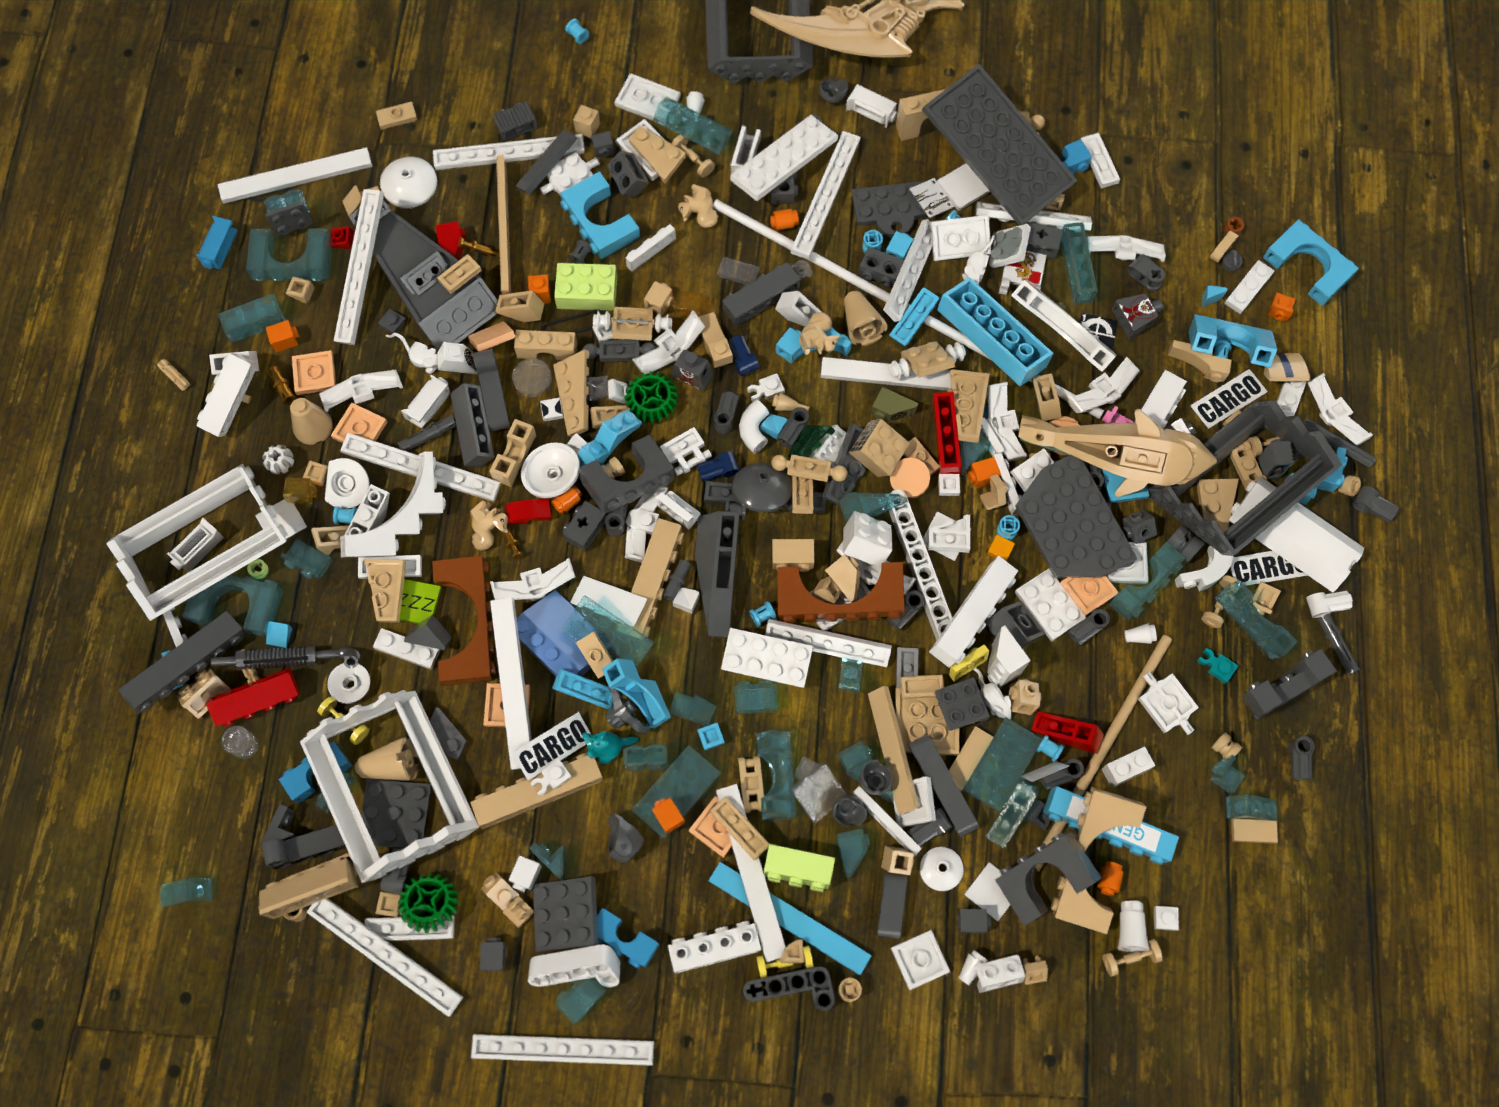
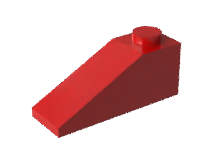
M458 221L435 225L439 246L457 260H460L464 246L458 247V242L460 238L466 239L464 228H460Z
M1038 711L1031 728L1033 733L1041 736L1047 735L1049 739L1095 754H1098L1104 736L1097 725Z

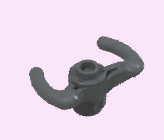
M609 688L612 693L613 706L605 714L608 723L614 728L628 723L639 733L646 734L650 732L651 727L648 722L642 725L634 717L636 715L635 710L637 709L634 702L630 699L622 698L620 691Z

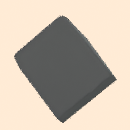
M1032 799L1022 817L1046 831L1051 822L1048 818L1049 815L1043 813L1046 804L1040 800Z

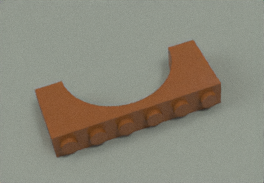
M483 556L432 561L433 581L435 584L441 587L454 588L468 595L475 603L478 615L477 628L470 643L457 655L438 661L439 682L442 686L493 681V674H496L495 661L492 662L495 646L494 641L490 639V634L494 633L493 622L489 621V614H492L491 603L488 601L491 587L490 582L486 580V575L489 574L488 562H485Z
M903 562L882 563L881 573L874 588L860 600L842 605L829 604L811 595L801 581L798 566L777 567L778 617L780 621L795 623L796 620H804V622L812 623L816 622L817 619L835 622L837 619L844 618L847 621H856L858 618L878 620L879 617L900 619L901 616H905Z

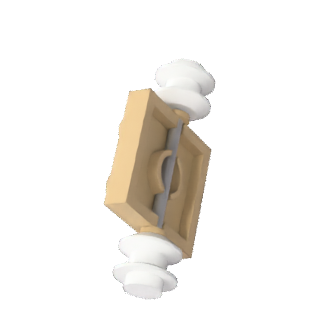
M614 307L611 319L608 311H606L605 315H600L599 311H597V314H593V326H597V330L601 326L607 331L611 323V326H613L612 339L652 341V327L654 325L657 333L661 329L666 331L670 328L672 330V318H668V314L665 318H661L660 313H658L654 321L653 309Z
M937 341L929 342L922 346L901 351V359L899 363L895 360L892 361L890 373L892 377L900 380L901 375L907 378L910 370H912L920 378L955 367L956 359L963 361L966 351L959 342H956L954 347L950 344L947 345L946 351Z

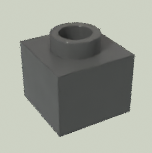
M609 131L591 135L596 158H605L614 154Z

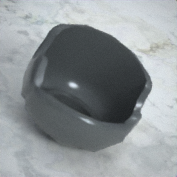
M833 77L823 80L818 87L819 96L828 103L837 104L846 96L848 83L843 78L838 81L834 80Z
M872 760L862 767L859 780L866 792L873 795H882L892 786L893 776L888 766L879 763V760Z
M856 795L841 796L832 805V814L836 822L844 824L846 827L850 824L860 826L866 820L867 810L862 800Z

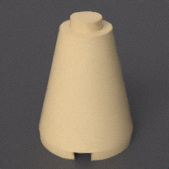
M851 291L845 296L844 306L851 342L854 345L861 343L862 346H866L878 341L882 337L881 333L887 330L885 320L861 292Z
M298 398L291 403L292 429L300 442L314 445L317 442L325 441L330 436L333 430V422L328 412H325L323 408L305 398Z
M400 738L359 757L355 763V771L361 778L413 780L418 775L419 764H415L414 757H418L409 738Z

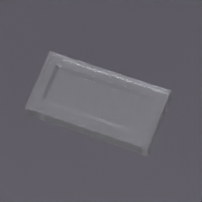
M723 257L717 276L742 284H751L756 281L760 267Z

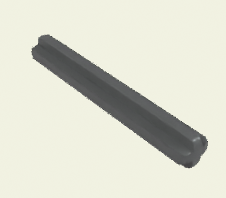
M1309 418L1303 421L1308 432L1321 431L1329 445L1336 449L1338 447L1345 448L1346 455L1367 467H1371L1374 464L1376 458Z

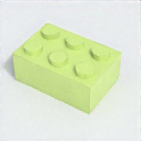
M557 263L555 286L557 309L614 311L617 291L616 265Z
M769 844L764 876L771 882L780 883V880L789 881L790 886L802 887L803 884L811 886L810 889L813 891L823 892L824 889L828 890L830 886L835 858Z

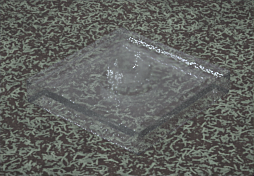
M823 762L790 788V791L813 823H817L832 810V805L836 799L847 795Z

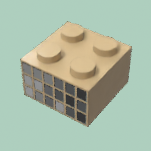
M876 419L868 422L849 453L877 477L890 476L910 443L885 421Z

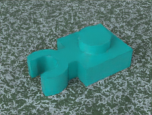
M1205 648L1203 653L1208 656V660L1199 657L1197 662L1204 666L1208 665L1210 667L1208 673L1226 684L1238 665L1222 654L1216 658L1212 650Z

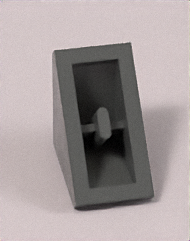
M431 615L411 628L404 638V642L445 650L452 636Z

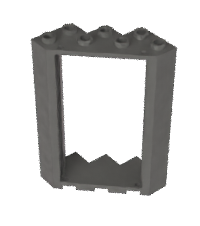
M705 0L708 70L733 84L746 76L758 83H762L773 75L784 82H788L813 66L812 43L790 35L791 56L728 57L726 0ZM788 0L789 16L810 17L809 0Z
M1276 400L1254 402L1203 444L1217 459V463L1185 484L1170 486L1154 484L1148 490L1156 504L1220 554L1234 556L1343 464L1321 431L1308 432L1298 415L1286 416ZM1262 427L1283 441H1290V445L1310 459L1308 463L1224 533L1214 520H1203L1192 503H1181L1178 498L1230 455L1234 448L1239 447Z

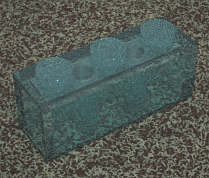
M274 293L218 314L224 333L230 342L240 341L252 334H259L267 326L286 321L281 304Z

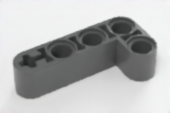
M493 349L473 353V359L479 376L490 431L494 432L511 428Z
M337 825L286 841L274 839L261 844L265 865L274 870L346 849Z
M814 967L751 980L743 988L744 997L750 1002L811 991L814 1006L818 1010L827 1011L834 1004L830 975L823 967ZM817 971L825 975V982L822 984H817L813 980V974ZM794 976H799L803 979V986L799 989L791 985V979ZM776 980L781 983L782 989L780 992L773 993L770 991L769 983ZM762 982L766 983L765 990L768 994L767 996H763V991L758 992L755 998H752L751 994H747L751 985L758 989L762 988ZM826 994L830 998V1004L827 1007H822L818 1004L819 995Z

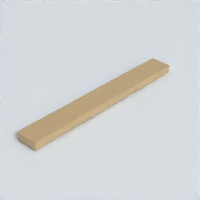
M497 155L501 292L504 295L511 294L507 165L504 155Z

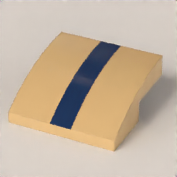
M1276 353L1271 368L1264 366V376L1269 381H1310L1307 365L1299 353Z

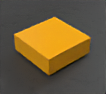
M996 534L987 554L995 558L1000 556L1007 561L1015 543Z

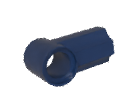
M739 335L732 337L728 344L735 359L734 363L739 375L743 376L758 370L759 364L756 356L750 352L744 337Z
M732 451L724 452L717 456L716 459L697 464L702 482L720 476L725 478L732 477L740 471L735 454Z

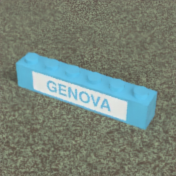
M1056 786L1050 790L1043 813L1049 815L1048 818L1059 823L1064 821L1069 823L1068 827L1078 831V816L1080 813H1084L1086 806L1083 804L1084 797ZM1144 822L1141 823L1140 828L1133 826L1114 827L1096 837V839L1105 838L1110 840L1109 844L1115 847L1122 848L1124 846L1129 848V852L1134 855H1146L1150 857L1151 862L1160 865L1171 862L1179 839L1176 835Z

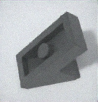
M279 804L261 844L274 839L286 841L298 837L293 833L285 831V828L290 825L293 819L292 809Z

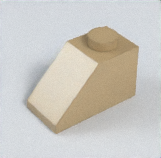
M533 290L504 294L499 296L496 312L522 322L541 320L544 303Z
M1052 373L1033 377L1032 380L1041 420L1047 421L1061 418L1060 402Z
M844 554L825 571L852 603L858 601L861 571L857 567L860 564L854 557L849 558V556Z

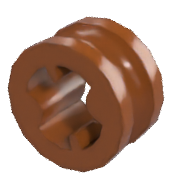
M1231 217L1225 225V232L1228 234L1231 230L1240 235L1244 228L1243 220L1239 217Z

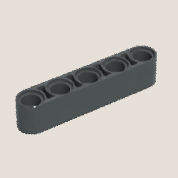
M925 734L910 742L908 745L925 776L931 778L932 789L959 837L961 838L978 829L979 825L929 735Z

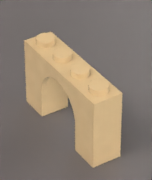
M944 90L900 99L896 128L901 141L919 137L921 124L928 118L922 111L923 106Z

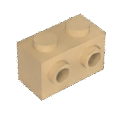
M772 539V569L798 566L800 572H807L814 568V539Z

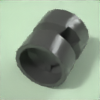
M1181 525L1166 542L1165 546L1172 552H1179L1178 556L1188 563L1205 543L1197 536L1192 537L1191 531Z

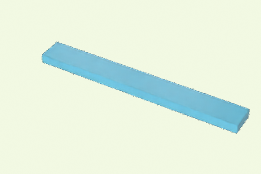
M720 862L710 877L709 882L749 906L741 875ZM769 892L779 926L803 939V941L856 974L861 975L871 957L870 954Z

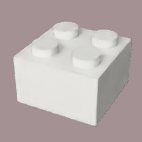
M854 511L843 528V554L881 568L882 563L886 561L892 551L891 525L885 521L874 519L865 513Z

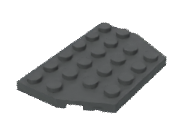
M1069 455L1043 468L1015 505L1054 578H1102L1137 560L1134 551L1083 460L1075 456Z

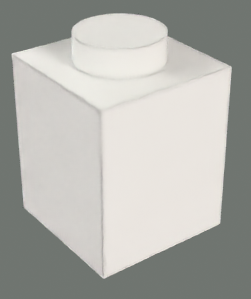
M519 855L509 878V881L513 883L512 888L521 892H525L526 889L532 891L533 884H535L542 866Z

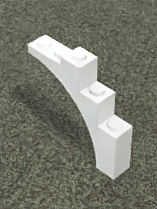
M433 452L419 454L418 474L414 487L404 505L395 515L370 531L340 537L341 557L394 556L399 548L398 539H395V535L420 534L422 519L419 518V515L443 513L446 506L445 498L442 492L434 493V489L437 487V480L434 477L433 471L436 468V459L433 457Z

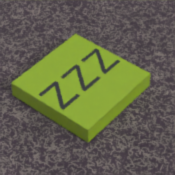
M404 579L400 621L419 624L431 615L434 616L442 590L441 586Z

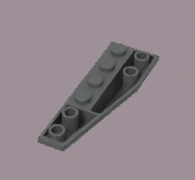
M717 511L699 516L695 558L708 637L728 638L730 631L739 531L738 512Z

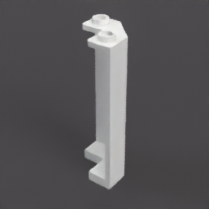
M1261 476L1256 482L1252 480L1245 489L1248 492L1240 504L1236 502L1229 512L1232 515L1229 521L1233 524L1236 523L1277 487ZM1298 502L1255 538L1333 593L1351 572L1349 570L1355 562L1359 561L1364 551V547Z

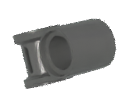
M1140 254L1127 267L1128 274L1146 287V289L1149 291L1160 289L1165 278V272L1151 261L1148 256Z

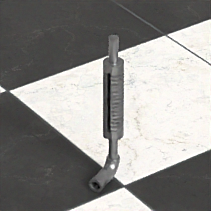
M304 646L302 648L294 647L293 649L290 647L289 649L285 648V650L284 648H281V650L273 648V650L269 649L268 651L267 649L264 651L261 649L260 652L259 650H256V652L254 650H248L247 652L244 650L236 651V656L211 658V666L236 665L237 670H244L247 668L255 669L256 667L258 669L260 666L261 668H264V666L272 668V666L280 667L282 665L284 667L285 665L289 666V664L290 666H293V664L295 666L297 664L299 666L301 664L315 665L317 664V659L341 657V660L344 659V665L347 668H350L351 665L352 668H355L358 664L360 653L350 647L316 651V646H306V648Z

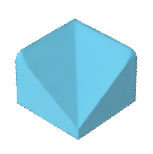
M770 414L761 424V431L777 439L788 419Z

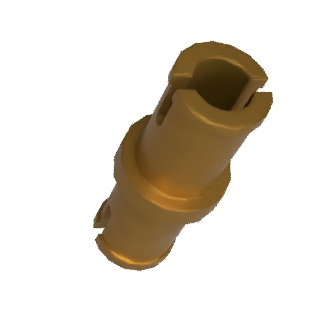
M278 366L270 367V370H267V374L273 382L274 390L279 393L284 404L292 403V400H295V396L289 388L288 380L284 379Z

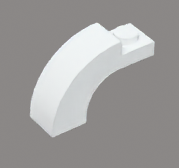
M1209 546L1207 548L1209 557L1207 567L1202 570L1180 574L1175 579L1176 587L1189 589L1197 586L1199 591L1212 587L1226 574L1232 564L1233 556L1222 555L1212 546Z

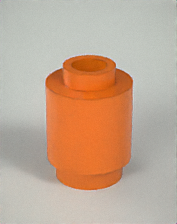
M797 210L773 211V216H770L771 227H775L776 231L794 228V226L799 225Z
M573 486L565 493L554 497L551 503L560 514L567 513L582 501L580 498L582 494L576 486Z
M1105 862V865L1102 866L1100 872L1102 879L1098 881L1097 888L1101 889L1102 894L1114 896V893L1120 892L1124 873L1122 865Z

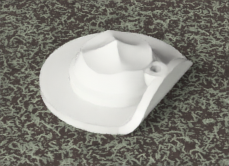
M339 458L329 461L325 501L334 507L339 506L341 509L358 506L369 488L367 472L358 462L352 459Z

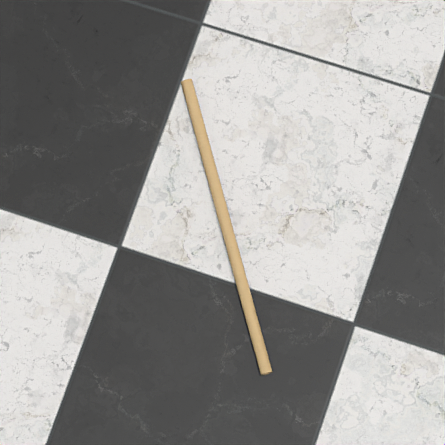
M1166 635L1161 637L1105 734L1098 754L1094 753L1072 793L1079 796L1084 795L1147 685V681L1142 676L1149 671L1153 675L1172 642L1170 637ZM1064 821L1060 823L1055 822L1042 844L1045 843L1046 846L1052 844L1051 838L1061 833L1067 823ZM1039 863L1034 870L1040 871L1044 863Z

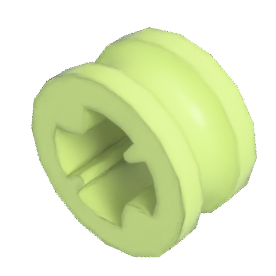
M256 559L247 566L248 573L255 579L266 577L269 571L267 564L261 559ZM256 566H258V567H260L262 570H261L260 572H258V571H256L254 568H255Z

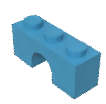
M1080 139L1064 146L1061 158L1064 161L1062 163L1074 174L1078 171H1085L1089 167L1092 156Z
M329 742L341 772L343 773L351 768L353 765L336 742ZM307 757L296 768H290L285 771L283 777L279 779L292 801L297 804L316 792L312 785L314 773Z
M602 908L597 915L598 944L602 945L605 942L611 946L617 956L621 957L624 954L629 957L628 963L637 969L641 966L646 968L660 944L642 932H639L632 942L624 943L620 941L617 932L623 921Z

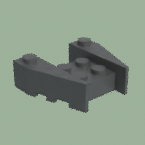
M1322 649L1315 653L1313 650H1310L1302 655V661L1280 676V681L1270 684L1267 680L1260 684L1257 681L1247 687L1249 691L1243 695L1241 700L1256 721L1298 697L1337 671Z

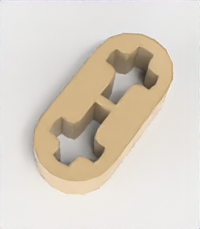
M1230 230L1213 251L1210 258L1218 263L1239 235Z

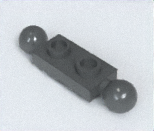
M600 340V347L590 343L586 344L582 350L589 351L588 359H594L597 355H600V362L632 361V359L639 357L640 354L656 349V346L651 342L639 346V340Z

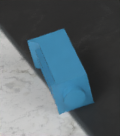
M212 216L214 224L212 223L199 254H196V256L205 268L220 270L238 230L232 228V221Z

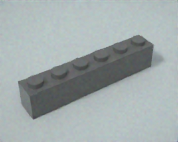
M227 611L118 689L121 696L137 715L141 712H147L153 707V703L160 698L164 699L169 696L172 689L176 686L185 684L195 672L204 670L211 661V658H219L224 655L225 650L229 647L238 645L244 637L243 629Z

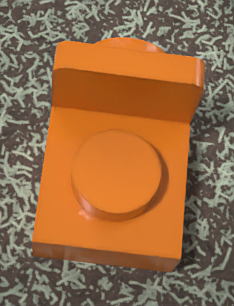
M1276 293L1268 315L1276 320L1287 322L1293 314L1294 310L1292 308L1295 298Z

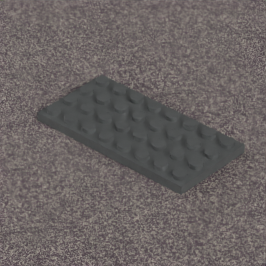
M980 64L922 108L925 115L1019 226L1028 222L1078 181Z

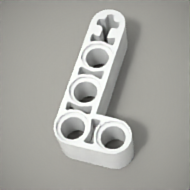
M595 945L535 956L530 960L528 983L540 987L596 977L601 985L614 987L619 984L621 962L613 949L607 945Z

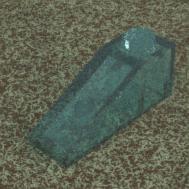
M853 492L845 495V498L840 500L839 504L847 523L854 511L865 513L874 518L908 501L906 497L900 494Z
M1020 778L985 837L1000 847L1005 848L1038 796L1039 788Z

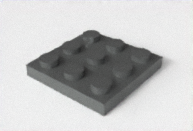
M367 779L361 817L375 847L405 849L414 841L425 838L432 792L431 784Z
M590 876L533 884L536 952L599 945L595 877Z

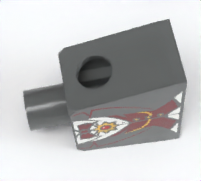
M1140 294L1116 300L1111 310L1130 340L1155 324L1158 318L1157 312L1163 310V304L1159 299L1151 302L1146 294Z
M683 349L674 364L671 376L704 392L713 377V372L707 359Z

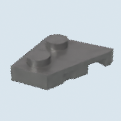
M436 707L430 723L446 757L459 762L468 742L444 713Z

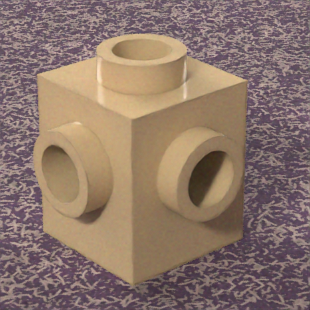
M1023 679L1018 680L1010 688L1011 712L1032 715L1040 707L1041 692H1039V683Z

